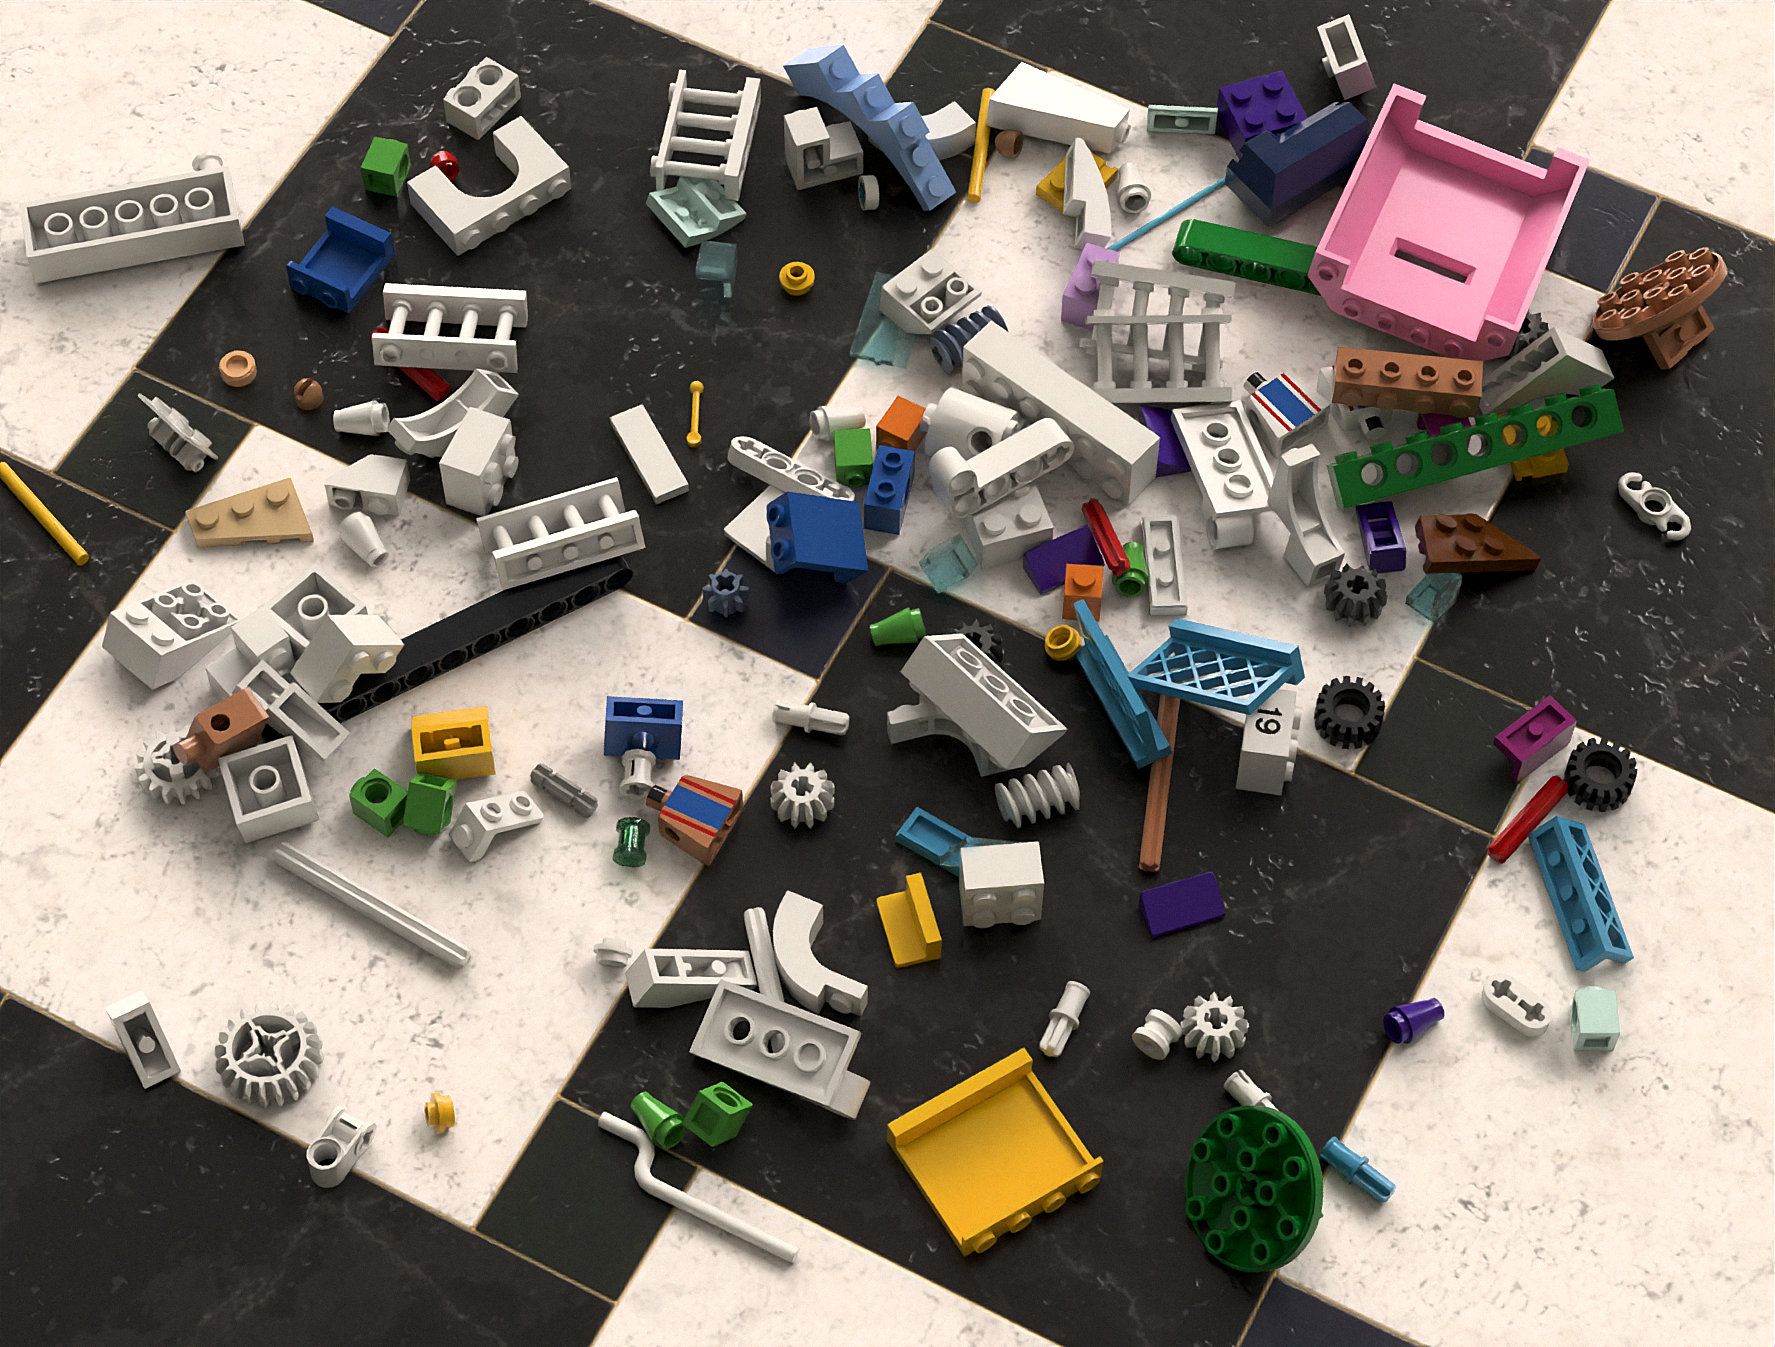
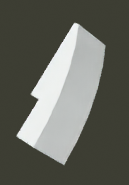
M1075 138L1066 153L1063 215L1076 217L1075 248L1084 249L1086 243L1105 248L1111 239V213L1108 195L1093 155L1082 138Z
M263 659L238 683L232 694H235L248 687L269 715L267 724L285 737L292 735L296 745L323 762L350 734L294 681L289 684Z

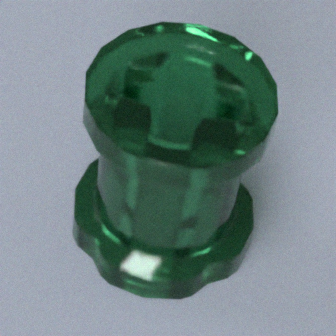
M625 817L616 822V831L619 833L618 845L614 849L612 858L615 863L633 868L645 865L647 853L644 851L645 839L650 834L651 829L647 821L637 817Z

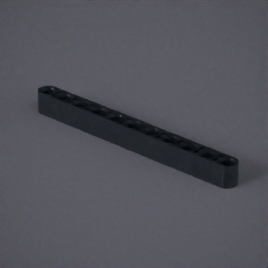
M620 555L505 589L400 639L404 646L397 655L395 664L386 673L360 674L352 686L350 695L342 702L318 704L341 724L624 587L632 579L633 571L624 557ZM267 723L261 735L264 743L285 737Z

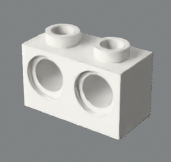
M486 57L479 65L472 67L467 76L455 88H451L443 99L446 122L479 140L521 98L518 75Z

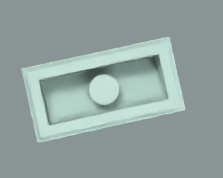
M1149 105L1147 110V131L1215 134L1218 108Z

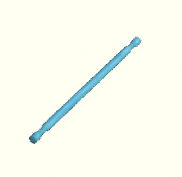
M1225 178L1219 179L1212 186L1206 187L1107 249L1113 251L1120 249L1210 194L1217 187L1223 186Z

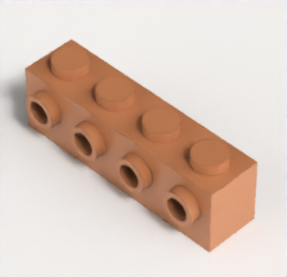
M1338 347L1334 366L1331 403L1344 404L1346 406L1376 407L1383 410L1415 411L1420 414H1444L1458 418L1477 417L1482 394L1483 361Z

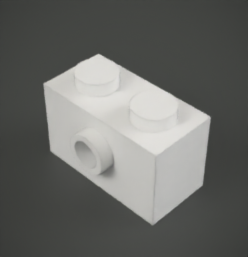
M1348 14L1317 27L1327 53V57L1322 58L1324 67L1329 78L1332 76L1336 77L1344 100L1376 88L1350 15Z

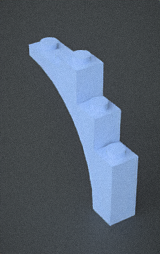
M844 45L808 48L783 65L799 95L814 97L839 110L858 125L879 146L909 185L924 211L932 210L956 193L925 136L930 131L914 102L895 103L879 73L860 75Z

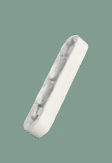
M742 436L733 438L727 457L732 465L784 492L855 501V493L848 487L755 439Z

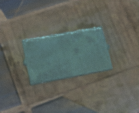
M876 272L850 350V356L872 361L876 366L885 364L907 369L917 334L906 333L879 309L881 287L895 276Z

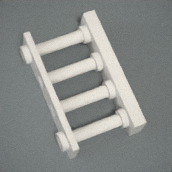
M679 70L676 83H671L669 88L668 101L671 103L659 154L658 156H652L650 176L656 177V191L664 190L667 175L717 180L719 184L724 185L725 199L738 201L761 104L760 79L747 77L744 91L738 90V93L735 94L687 88L686 70ZM685 102L736 107V111H739V113L729 118L685 113L683 109ZM679 126L729 131L730 135H733V139L720 142L677 137ZM673 150L724 156L727 164L721 163V166L718 167L671 161Z
M1100 260L1092 262L1090 274L1092 277H1098L1097 284H1100L1097 309H1111L1114 287H1118L1119 281L1133 283L1132 289L1136 290L1132 316H1146L1150 292H1154V286L1168 288V295H1171L1168 315L1183 314L1185 298H1189L1190 292L1204 294L1205 308H1220V303H1224L1225 298H1232L1234 296L1236 282ZM1166 324L1163 349L1155 350L1148 348V358L1169 361V324ZM1205 324L1202 325L1198 356L1184 354V363L1192 364V371L1205 373ZM1094 325L1092 339H1080L1079 347L1087 348V355L1097 356V325ZM1130 325L1127 345L1112 343V352L1133 355V325ZM1220 360V368L1223 367L1224 360Z
M385 283L383 290L386 320H391L388 334H372L374 365L475 371L477 368L492 372L517 373L516 341L509 339L512 327L527 326L526 291ZM406 321L427 322L424 336L403 335ZM441 323L462 324L459 338L438 336ZM476 326H497L495 339L474 338Z
M1202 308L1201 315L1115 316V309L1093 310V316L1085 318V325H1097L1098 382H1094V389L1091 390L1111 404L1232 402V387H1224V380H1220L1219 324H1229L1232 322V314L1223 315V308ZM1169 324L1170 381H1166V388H1152V381H1148V325ZM1183 324H1205L1206 380L1202 381V387H1188V381H1184ZM1112 325H1133L1134 381H1130V388H1116V382H1112Z
M617 477L476 518L485 553L493 551L499 582L503 590L646 548L637 512L635 510L625 512Z

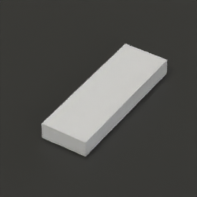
M643 404L610 417V425L655 504L689 491L688 482Z
M1178 515L1142 516L1141 531L1144 559L1149 578L1147 592L1150 616L1187 615L1188 605Z

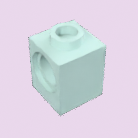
M1597 986L1576 990L1570 1005L1574 1050L1614 1051L1620 1035L1616 990H1604Z

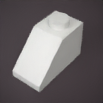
M142 990L105 1007L119 1040L144 1089L181 1072L154 1010Z

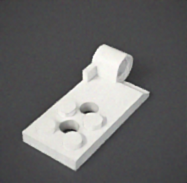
M1241 401L1172 409L1170 420L1203 496L1201 509L1206 518L1207 537L1213 549L1250 545L1254 534L1250 514L1274 511L1267 502L1274 476ZM1209 433H1216L1222 438H1214ZM1220 459H1228L1234 464L1223 463Z
M723 979L719 981L689 1051L694 1056L795 1094L803 1100L852 1120L856 1119L871 1083L867 1079L847 1071V1067L862 1034L860 1031ZM744 1020L749 1021L751 1028L748 1036L742 1040H735L733 1030L736 1024ZM775 1034H783L785 1037L783 1049L777 1053H769L767 1048L769 1039Z

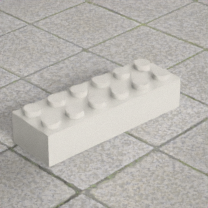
M229 166L19 203L26 254L35 284L245 245Z
M990 321L963 347L962 390L965 393L1019 412L1020 418L1027 420L1026 428L1044 418L1053 419L1075 445L1074 452L1066 463L1075 468L1081 477L1090 479L1102 487L1108 496L1113 499H1119L1129 506L1155 480L1160 437L993 321Z

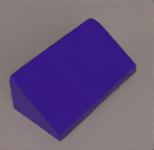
M1143 405L1140 406V424L1160 437L1156 478L1191 472L1189 462L1170 420L1172 410Z
M1087 525L1024 553L1023 569L1040 595L1065 584L1066 564L1105 566L1094 536Z
M1213 872L1186 878L1140 893L1139 908L1152 938L1225 917V910Z

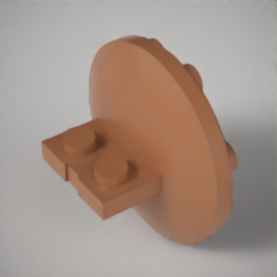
M1707 247L1691 254H1686L1684 250L1674 252L1665 259L1664 263L1640 275L1638 272H1634L1625 276L1619 282L1620 288L1599 298L1597 301L1599 307L1593 316L1592 326L1597 335L1604 340H1624L1643 336L1661 370L1671 369L1688 354V350L1694 345H1698L1715 330L1702 304L1724 281L1727 275V266L1719 254L1710 252Z

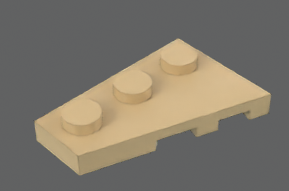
M291 477L185 511L197 547L243 545L245 541L266 540L267 544L281 543V539L300 538L301 542H314L312 531Z

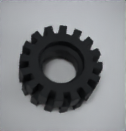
M1343 676L1342 683L1339 682L1338 678L1331 680L1330 686L1326 683L1322 687L1314 712V719H1316L1315 727L1316 730L1321 729L1320 736L1324 740L1331 736V745L1336 747L1337 742L1340 741L1343 742L1342 749L1349 750L1350 743H1354L1355 749L1362 748L1363 740L1369 745L1373 741L1374 736L1377 738L1385 713V701H1381L1382 694L1379 690L1373 693L1374 684L1370 681L1366 686H1363V678L1357 677L1356 683L1350 682V676ZM1350 704L1360 708L1364 716L1358 721H1347L1340 718L1335 713V709L1339 705Z
M1595 738L1588 739L1587 745L1583 741L1579 743L1576 750L1573 749L1564 773V781L1569 785L1567 789L1569 797L1577 794L1574 802L1579 806L1583 801L1587 802L1586 809L1590 811L1593 810L1594 805H1599V812H1606L1608 804L1612 810L1617 809L1620 803L1624 804L1631 794L1637 777L1638 769H1635L1636 760L1635 758L1629 759L1631 752L1627 748L1622 752L1619 751L1621 743L1617 741L1614 742L1613 746L1607 745L1608 738H1601L1600 744L1596 743ZM1591 766L1607 768L1614 774L1615 780L1608 784L1595 782L1587 776L1586 769Z

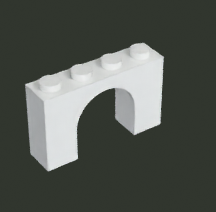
M522 116L493 132L496 155L517 177L514 184L503 193L492 197H473L464 194L450 182L436 165L407 182L410 204L457 256L469 249L476 248L482 241L497 232L506 230L514 222L526 215L533 214L541 206L553 199L562 197L571 189L569 166Z

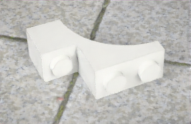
M476 368L467 381L445 401L416 416L393 418L386 430L396 439L395 445L409 455L418 453L430 458L435 456L443 457L470 407L504 417L519 394L497 372Z
M1313 444L1300 449H1290L1281 456L1267 499L1269 505L1291 533L1284 556L1307 587L1329 579L1334 570L1339 571L1345 556L1344 550L1330 528L1321 503L1317 476L1320 453Z

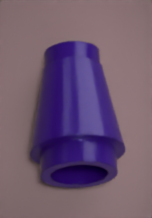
M1431 998L1392 1007L1389 1013L1384 1016L1383 1025L1386 1034L1394 1043L1400 1044L1403 1042L1409 1044L1438 1023V1021L1444 1019L1445 1013L1439 1000Z

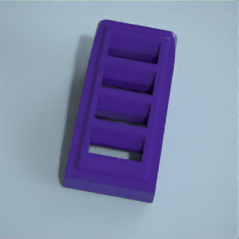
M1392 501L1356 505V515L1369 571L1375 568L1378 574L1403 571L1406 568L1407 550ZM1387 518V520L1368 522V520Z

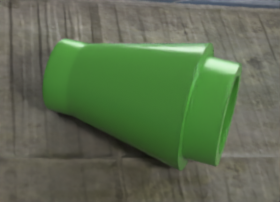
M1128 542L1123 545V550L1130 562V569L1123 572L1121 576L1113 574L1112 583L1119 594L1126 597H1136L1144 592V589L1149 584L1143 546L1137 542Z
M910 607L878 623L870 625L875 646L919 643L918 639L927 636L920 608L910 610Z
M648 1092L638 1094L631 1102L630 1109L636 1114L655 1146L670 1149L683 1139L687 1127L682 1124L684 1117L656 1100Z

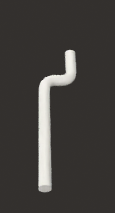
M607 1112L602 1113L598 1121L599 1127L634 1143L638 1147L639 1154L634 1166L635 1179L643 1190L791 1263L795 1262L800 1248L654 1178L650 1173V1168L655 1156V1149L648 1134L642 1129Z

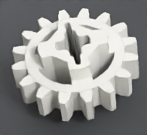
M174 724L170 725L169 733L163 734L162 731L157 729L155 730L157 739L154 741L144 739L143 744L146 751L136 752L138 764L134 766L143 790H149L152 799H156L162 794L165 804H170L173 797H178L180 803L185 804L187 795L192 794L194 798L199 799V789L203 787L211 790L210 778L219 777L218 768L206 771L202 769L197 760L182 764L177 758L174 744L186 738L190 725L186 724L182 732H177Z

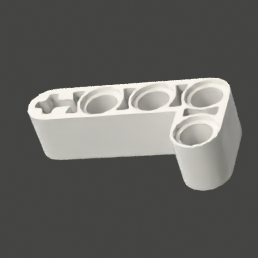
M1044 418L967 461L963 459L955 448L945 447L936 452L929 462L933 491L954 518L964 519L1062 465L1072 456L1075 445L1053 419Z

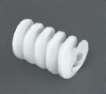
M1069 762L1066 764V772L1060 765L1053 766L1051 775L1046 770H1040L1037 774V781L1031 774L1024 775L1023 784L1015 778L1010 779L1008 790L1002 783L995 784L996 798L1002 817L1006 822L1008 819H1011L1017 828L1021 827L1022 815H1026L1032 824L1036 823V811L1038 810L1042 812L1046 819H1049L1051 806H1055L1061 815L1065 814V802L1067 801L1070 802L1075 810H1079L1080 791L1076 776Z

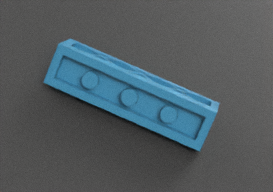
M1555 816L1528 834L1576 970L1586 972L1605 959L1621 963H1627L1632 960L1634 956L1585 824Z

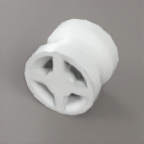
M1155 1009L1148 1013L1145 1017L1146 1024L1144 1027L1136 1029L1132 1039L1135 1045L1145 1054L1154 1059L1163 1060L1170 1052L1169 1045L1171 1042H1177L1183 1032L1180 1025L1171 1016Z

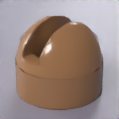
M1012 129L1002 131L995 139V148L1006 157L1017 158L1023 147V133Z
M311 378L302 379L294 387V399L299 408L313 410L322 404L324 399L323 392L317 381Z

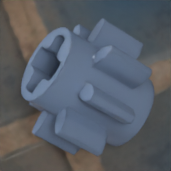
M728 569L716 575L710 574V586L703 587V599L709 600V611L713 612L716 610L718 613L723 614L724 617H728L729 614H733L736 611L742 612V600L749 599V587L743 586V575L736 576L734 573L729 572Z

